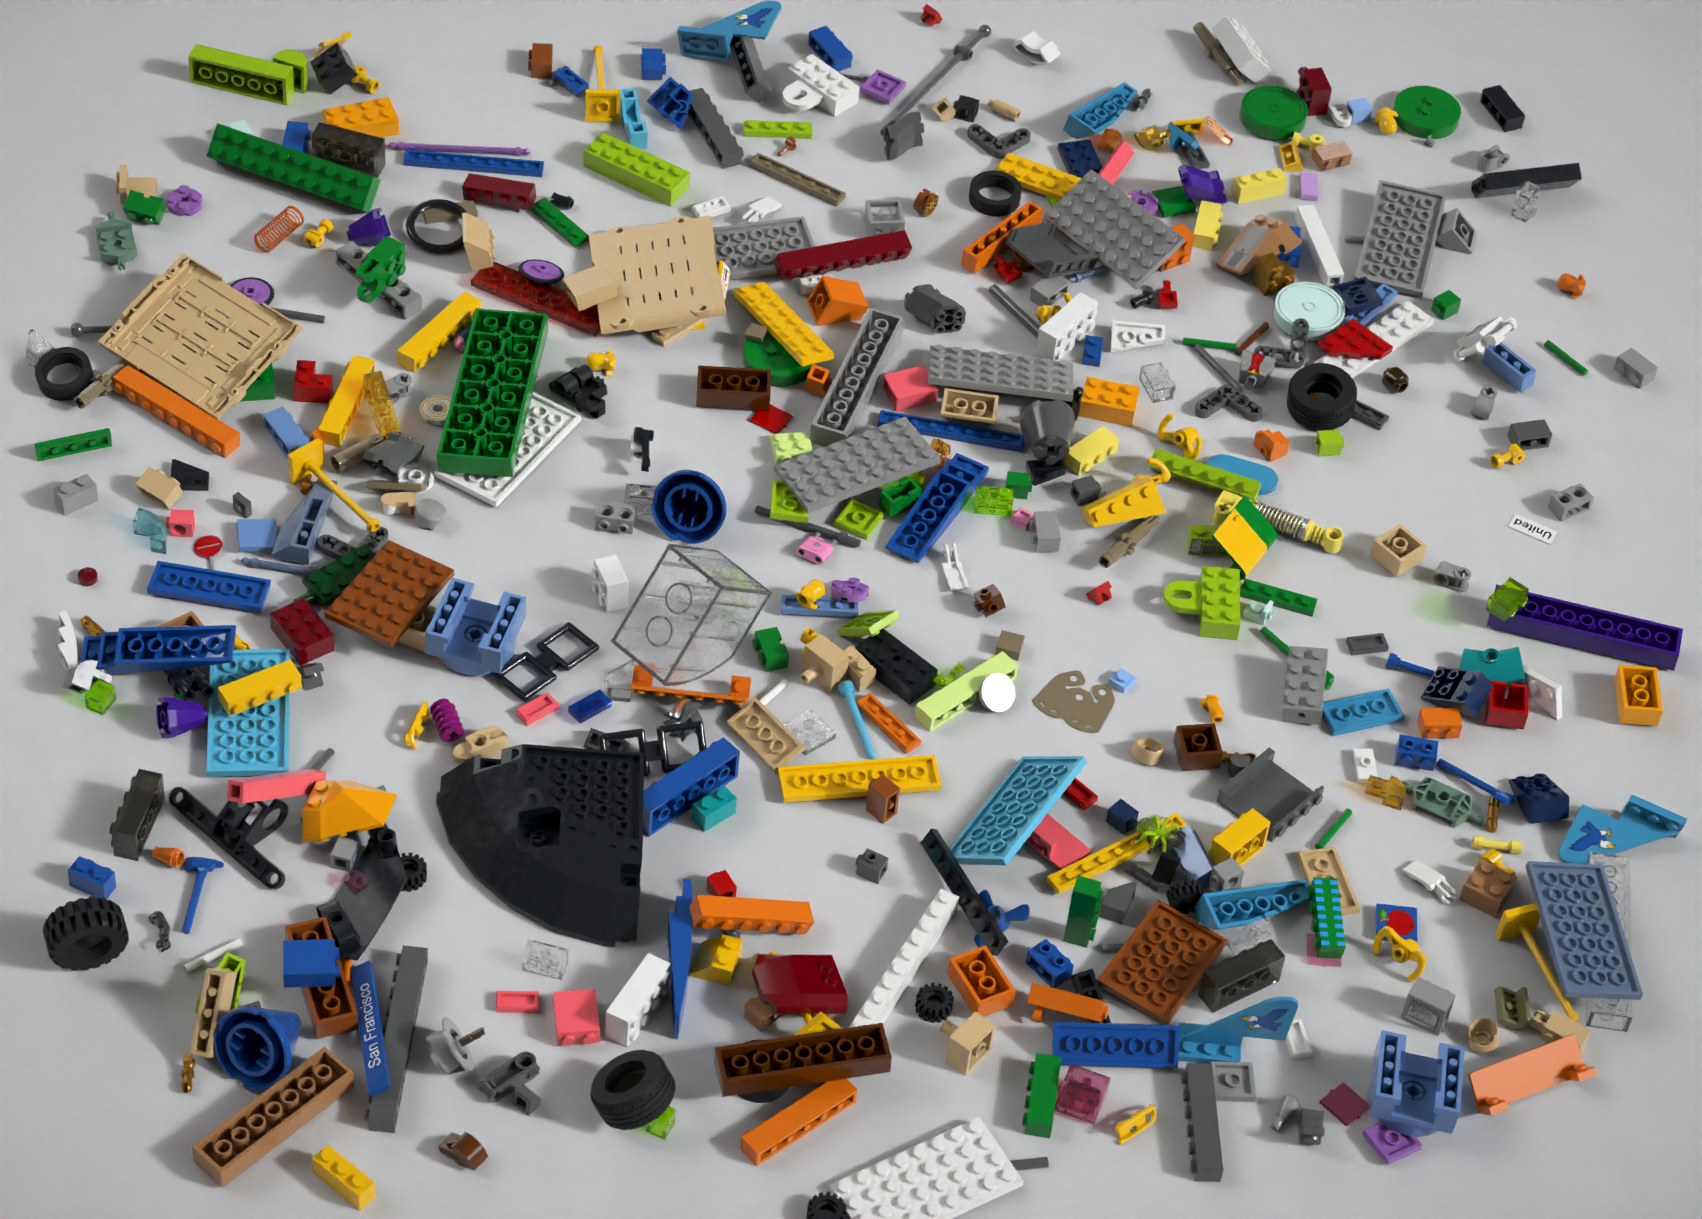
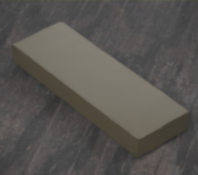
M473 200L457 202L468 214L474 217L477 216V209ZM431 208L422 212L426 224L462 219L457 213L446 208Z
M372 479L367 481V488L423 492L427 490V483Z

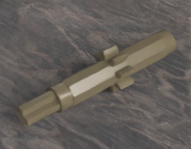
M1203 22L1196 23L1193 30L1206 48L1205 54L1211 59H1215L1236 86L1241 85L1244 79L1236 70L1234 63L1224 51V47L1218 38H1214Z
M120 360L103 375L98 372L90 379L92 384L74 398V404L78 408L83 409L101 393L103 396H106L114 389L111 386L113 384V376L129 364L124 360Z
M1156 515L1149 516L1128 533L1125 532L1124 534L1117 535L1114 538L1116 542L1099 557L1100 565L1108 568L1122 556L1125 557L1127 554L1131 555L1135 552L1134 547L1159 523L1160 517Z

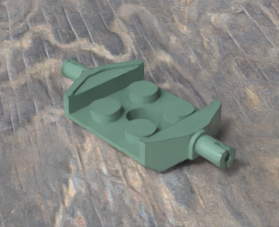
M108 212V220L95 226L101 260L107 264L116 263L119 270H121V266L124 270L126 268L125 261H133L137 257L131 221L116 219L114 212Z
M1425 777L1418 784L1415 783L1414 786L1404 781L1400 785V789L1412 794L1413 810H1416L1418 806L1452 821V828L1459 826L1469 819L1480 825L1484 817L1472 813V797L1437 780ZM1439 797H1446L1447 800H1441Z

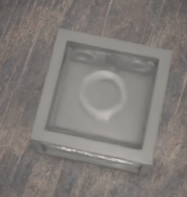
M901 199L866 200L864 216L868 237L903 231L905 229Z
M1418 977L1407 995L1401 1018L1439 1036L1449 1019L1456 995L1428 980Z

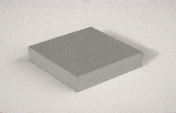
M1210 1062L1213 1069L1216 1101L1255 1102L1256 1091L1252 1062Z

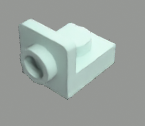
M1251 600L1244 610L1243 617L1264 625L1267 619L1270 620L1275 610L1272 609L1274 602L1270 600L1267 606Z

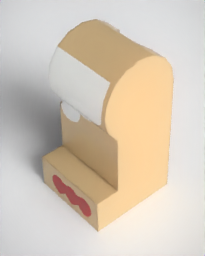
M396 492L382 495L381 511L383 514H408L409 517H415L416 492Z

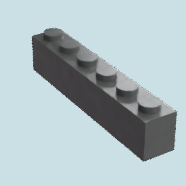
M733 36L730 48L745 92L757 102H761L771 93L753 38Z
M703 88L690 90L693 98L688 114L722 169L741 165L742 157L744 156L743 149L737 144L735 136H732L730 128L724 123L722 115H719L716 105L710 100L709 94H706Z
M1187 1063L1185 1071L1181 1072V1083L1185 1084L1183 1101L1187 1102V1106H1185V1119L1189 1120L1186 1128L1187 1137H1190L1191 1140L1188 1144V1153L1192 1155L1193 1159L1190 1161V1172L1194 1173L1195 1181L1220 1182L1223 1173V1161L1212 1063Z

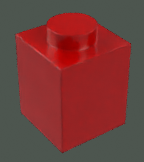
M726 869L707 876L706 889L711 896L736 897L737 886Z

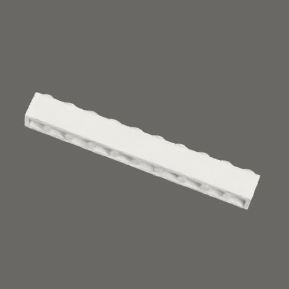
M943 889L939 890L849 1028L877 1023L884 1024L956 914L959 896Z

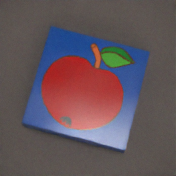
M1376 904V935L1384 926H1389L1404 940L1412 939L1417 942V908Z

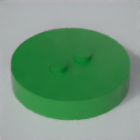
M1266 85L1253 88L1244 95L1239 115L1242 124L1252 133L1260 137L1280 140L1291 138L1294 132L1300 133L1304 129L1308 107L1304 99L1294 91L1280 86Z
M1420 85L1404 89L1397 95L1393 111L1398 114V117L1393 116L1398 127L1412 136L1423 139L1430 135L1432 139H1441L1451 135L1457 129L1461 116V107L1458 101L1448 92L1432 86Z
M769 332L762 343L746 340L744 345V367L771 369V386L786 387L799 384L806 380L813 365L801 366Z

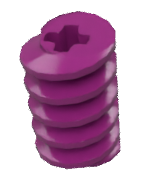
M445 698L435 701L430 707V712L440 738L449 742L460 739L464 735L465 730L462 727L455 705Z

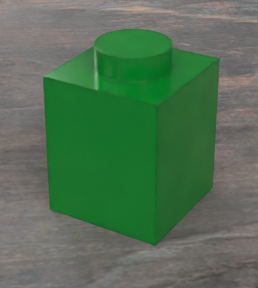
M1448 290L1434 297L1431 311L1442 320H1445L1458 313L1461 299L1451 290Z
M1007 471L1005 497L1027 499L1028 492H1032V481H1029V473Z

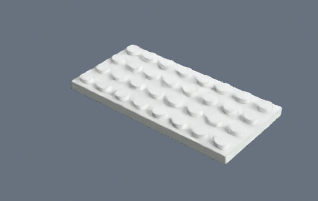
M533 392L512 477L438 471V468L434 471L435 477L497 507L581 421V415Z
M977 1117L830 1184V1191L832 1194H837V1199L841 1197L843 1203H846V1216L848 1219H952L1023 1186V1179L981 1118Z

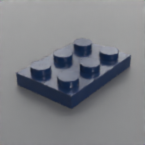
M1091 140L1058 143L1057 149L1068 174L1083 178L1091 169L1098 174L1103 168Z
M1366 276L1333 286V290L1342 298L1349 315H1357L1363 311L1383 306L1382 298Z

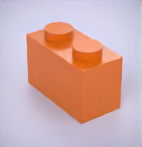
M1420 708L1417 723L1421 738H1459L1463 726L1459 708Z

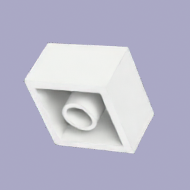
M617 555L595 559L594 568H592L594 581L591 582L593 591L598 594L600 606L604 607L606 613L627 608L629 580Z

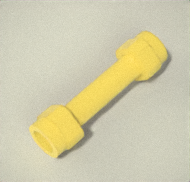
M1473 836L1472 848L1483 850V847L1510 850L1511 854H1520L1522 842L1518 840H1511V842L1486 840L1484 836Z

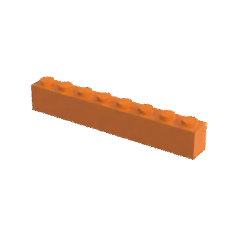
M129 365L113 376V387L116 393L128 398L131 402L156 415L159 419L184 432L187 436L194 438L200 444L212 449L215 453L226 458L240 446V432Z

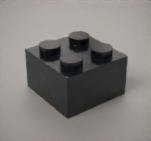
M338 43L329 47L310 62L319 83L330 94L358 75L349 54Z

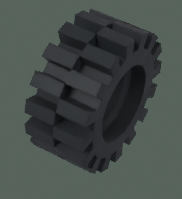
M409 852V856H406L405 853H402L401 860L404 870L412 869L416 872L406 875L407 880L401 891H404L405 888H408V892H411V888L418 890V885L422 887L423 882H426L427 864L424 862L423 857L419 858L418 854L412 856V853Z
M1186 879L1185 882L1179 880L1180 883H1173L1174 887L1170 886L1169 890L1166 891L1170 907L1181 913L1185 912V914H1189V911L1195 912L1194 906L1202 894H1204L1200 882H1196L1195 879H1192V881Z
M931 983L930 987L928 984H925L924 988L921 987L916 995L915 1010L916 1013L919 1012L918 1016L920 1018L924 1016V1021L931 1019L930 1023H934V1020L940 1023L942 1019L945 1021L948 1016L950 1017L954 996H952L951 990L948 991V987L944 986V988H941L942 984L938 983V986H935V983ZM935 999L940 1001L942 1005L931 1006L927 1001Z
M820 1192L819 1197L815 1194L813 1199L809 1200L806 1219H846V1203H843L841 1197L837 1199V1194L835 1193L833 1196H830V1192H826L824 1196L823 1192ZM830 1209L835 1215L826 1218L819 1215L818 1211Z

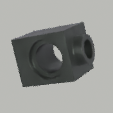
M960 95L958 101H954L953 104L955 109L954 118L973 123L978 114L980 100Z

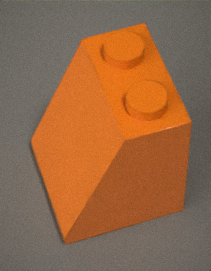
M828 276L821 277L806 301L817 326L861 320L869 307L859 283Z

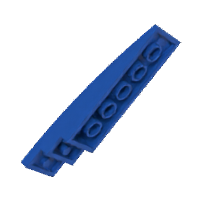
M956 453L951 461H947L942 470L939 469L888 541L885 549L919 563L965 506L989 472V467Z
M236 626L119 628L118 632H102L101 636H84L81 662L86 660L98 661L96 668L105 670L107 674L164 671L230 663L233 660Z
M683 879L682 896H676L675 912L669 913L667 942L670 973H672L670 986L674 1039L679 1038L689 979L692 916L689 908L692 903L691 879Z

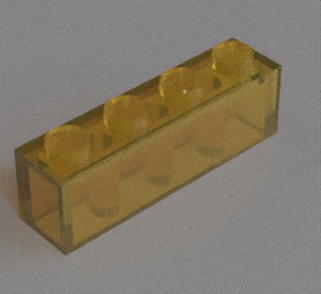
M382 371L363 374V388L378 435L384 441L387 439L390 431L401 435V429Z

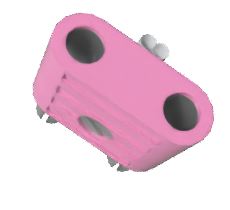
M815 532L812 536L807 537L796 551L800 557L807 559V562L822 564L833 552V547L837 544V540L832 539L827 543L819 539L821 535L819 532Z

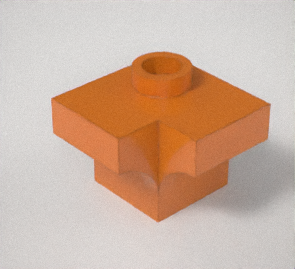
M813 364L806 378L804 390L825 398L833 382L830 378V370Z
M1269 429L1265 431L1260 430L1255 434L1253 446L1271 462L1287 455L1290 441L1279 430L1274 433Z

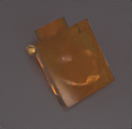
M1106 128L1099 141L1098 148L1113 153L1118 143L1122 141L1121 133L1116 129Z

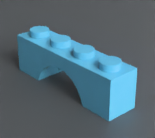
M620 89V114L628 144L639 149L647 148L648 132L645 121L641 122L636 89Z

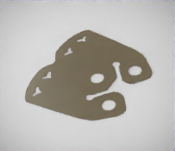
M1078 670L1057 675L1033 699V703L1038 709L1053 718H1064L1068 725L1084 732L1097 733L1111 711L1115 698L1112 688L1107 684L1092 687L1093 694L1098 700L1097 703L1094 702L1090 692L1080 687L1066 689L1067 685L1079 686L1085 683L1083 674ZM1075 675L1078 677V681L1073 682L1070 680V677ZM1104 689L1107 691V694L1100 695L1098 691ZM1077 694H1082L1084 696V699L1077 700L1075 696Z

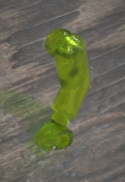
M958 661L957 666L954 665L945 677L939 673L933 678V681L938 687H944L955 680L965 670V667Z

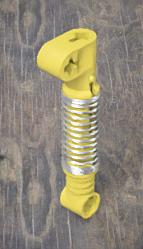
M1223 490L1214 506L1213 523L1219 526L1242 499V496ZM1250 500L1275 530L1278 529V533L1282 531V534L1286 532V535L1289 534L1290 537L1293 535V538L1297 536V539L1303 542L1312 540L1315 543L1317 541L1316 544L1319 545L1321 543L1323 549L1328 553L1340 551L1344 535L1341 529L1336 527L1321 528L1320 525L1317 526L1309 518L1305 519L1301 515H1294L1293 512H1286L1285 509L1274 508L1273 505L1270 506L1266 502Z

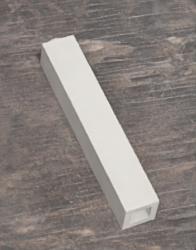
M1314 204L1297 206L1295 221L1298 227H1300L1301 235L1323 285L1333 288L1335 285L1342 284L1344 272Z

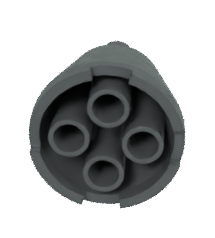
M1058 399L1044 402L1037 400L1029 404L1021 413L1020 428L1033 455L1038 460L1053 465L1069 453L1075 427L1073 409L1067 403Z

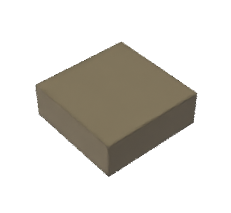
M751 323L745 333V339L762 343L768 333V327Z

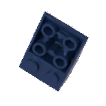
M1438 666L1421 698L1443 708H1459L1461 715L1476 717L1493 685L1482 672Z
M1538 773L1530 777L1518 776L1516 779L1509 780V784L1514 795L1517 796L1516 799L1524 817L1532 824L1569 818V796L1547 775Z

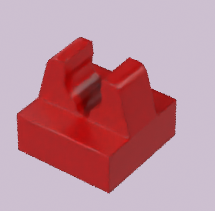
M926 4L922 8L923 13L920 19L923 23L929 19L927 22L928 26L932 27L935 23L939 24L943 20L940 13Z
M1107 581L1089 591L1086 595L1089 600L1093 599L1097 605H1101L1104 603L1102 596L1106 601L1112 598L1110 592L1112 586Z

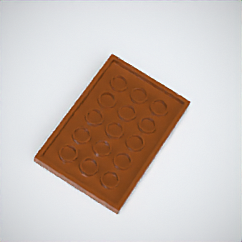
M388 540L324 612L325 618L392 648L454 576V569Z
M1157 900L1099 976L1097 982L1099 987L1158 1022L1168 1025L1226 947L1228 940L1162 901Z

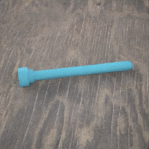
M843 681L838 685L840 695L847 700L868 758L874 759L875 752L853 696L855 691L852 681Z

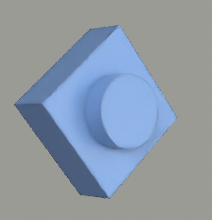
M1120 668L1109 678L1108 684L1125 693L1135 683L1136 677Z

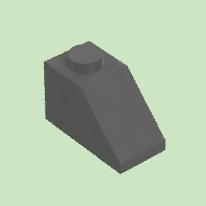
M1133 881L1108 889L1105 897L1103 896L1101 903H1099L1101 904L1099 917L1122 924L1135 896L1137 882Z

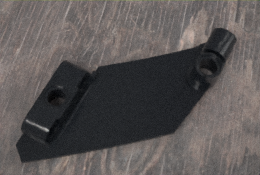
M386 823L382 827L367 830L370 836L368 844L351 874L332 901L316 907L319 918L326 916L332 937L335 939V945L339 947L341 955L347 960L357 961L380 929L407 880L398 851L396 833L389 829Z

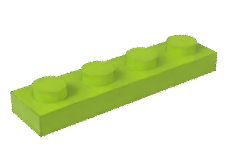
M744 120V137L788 138L791 136L793 138L812 139V122Z

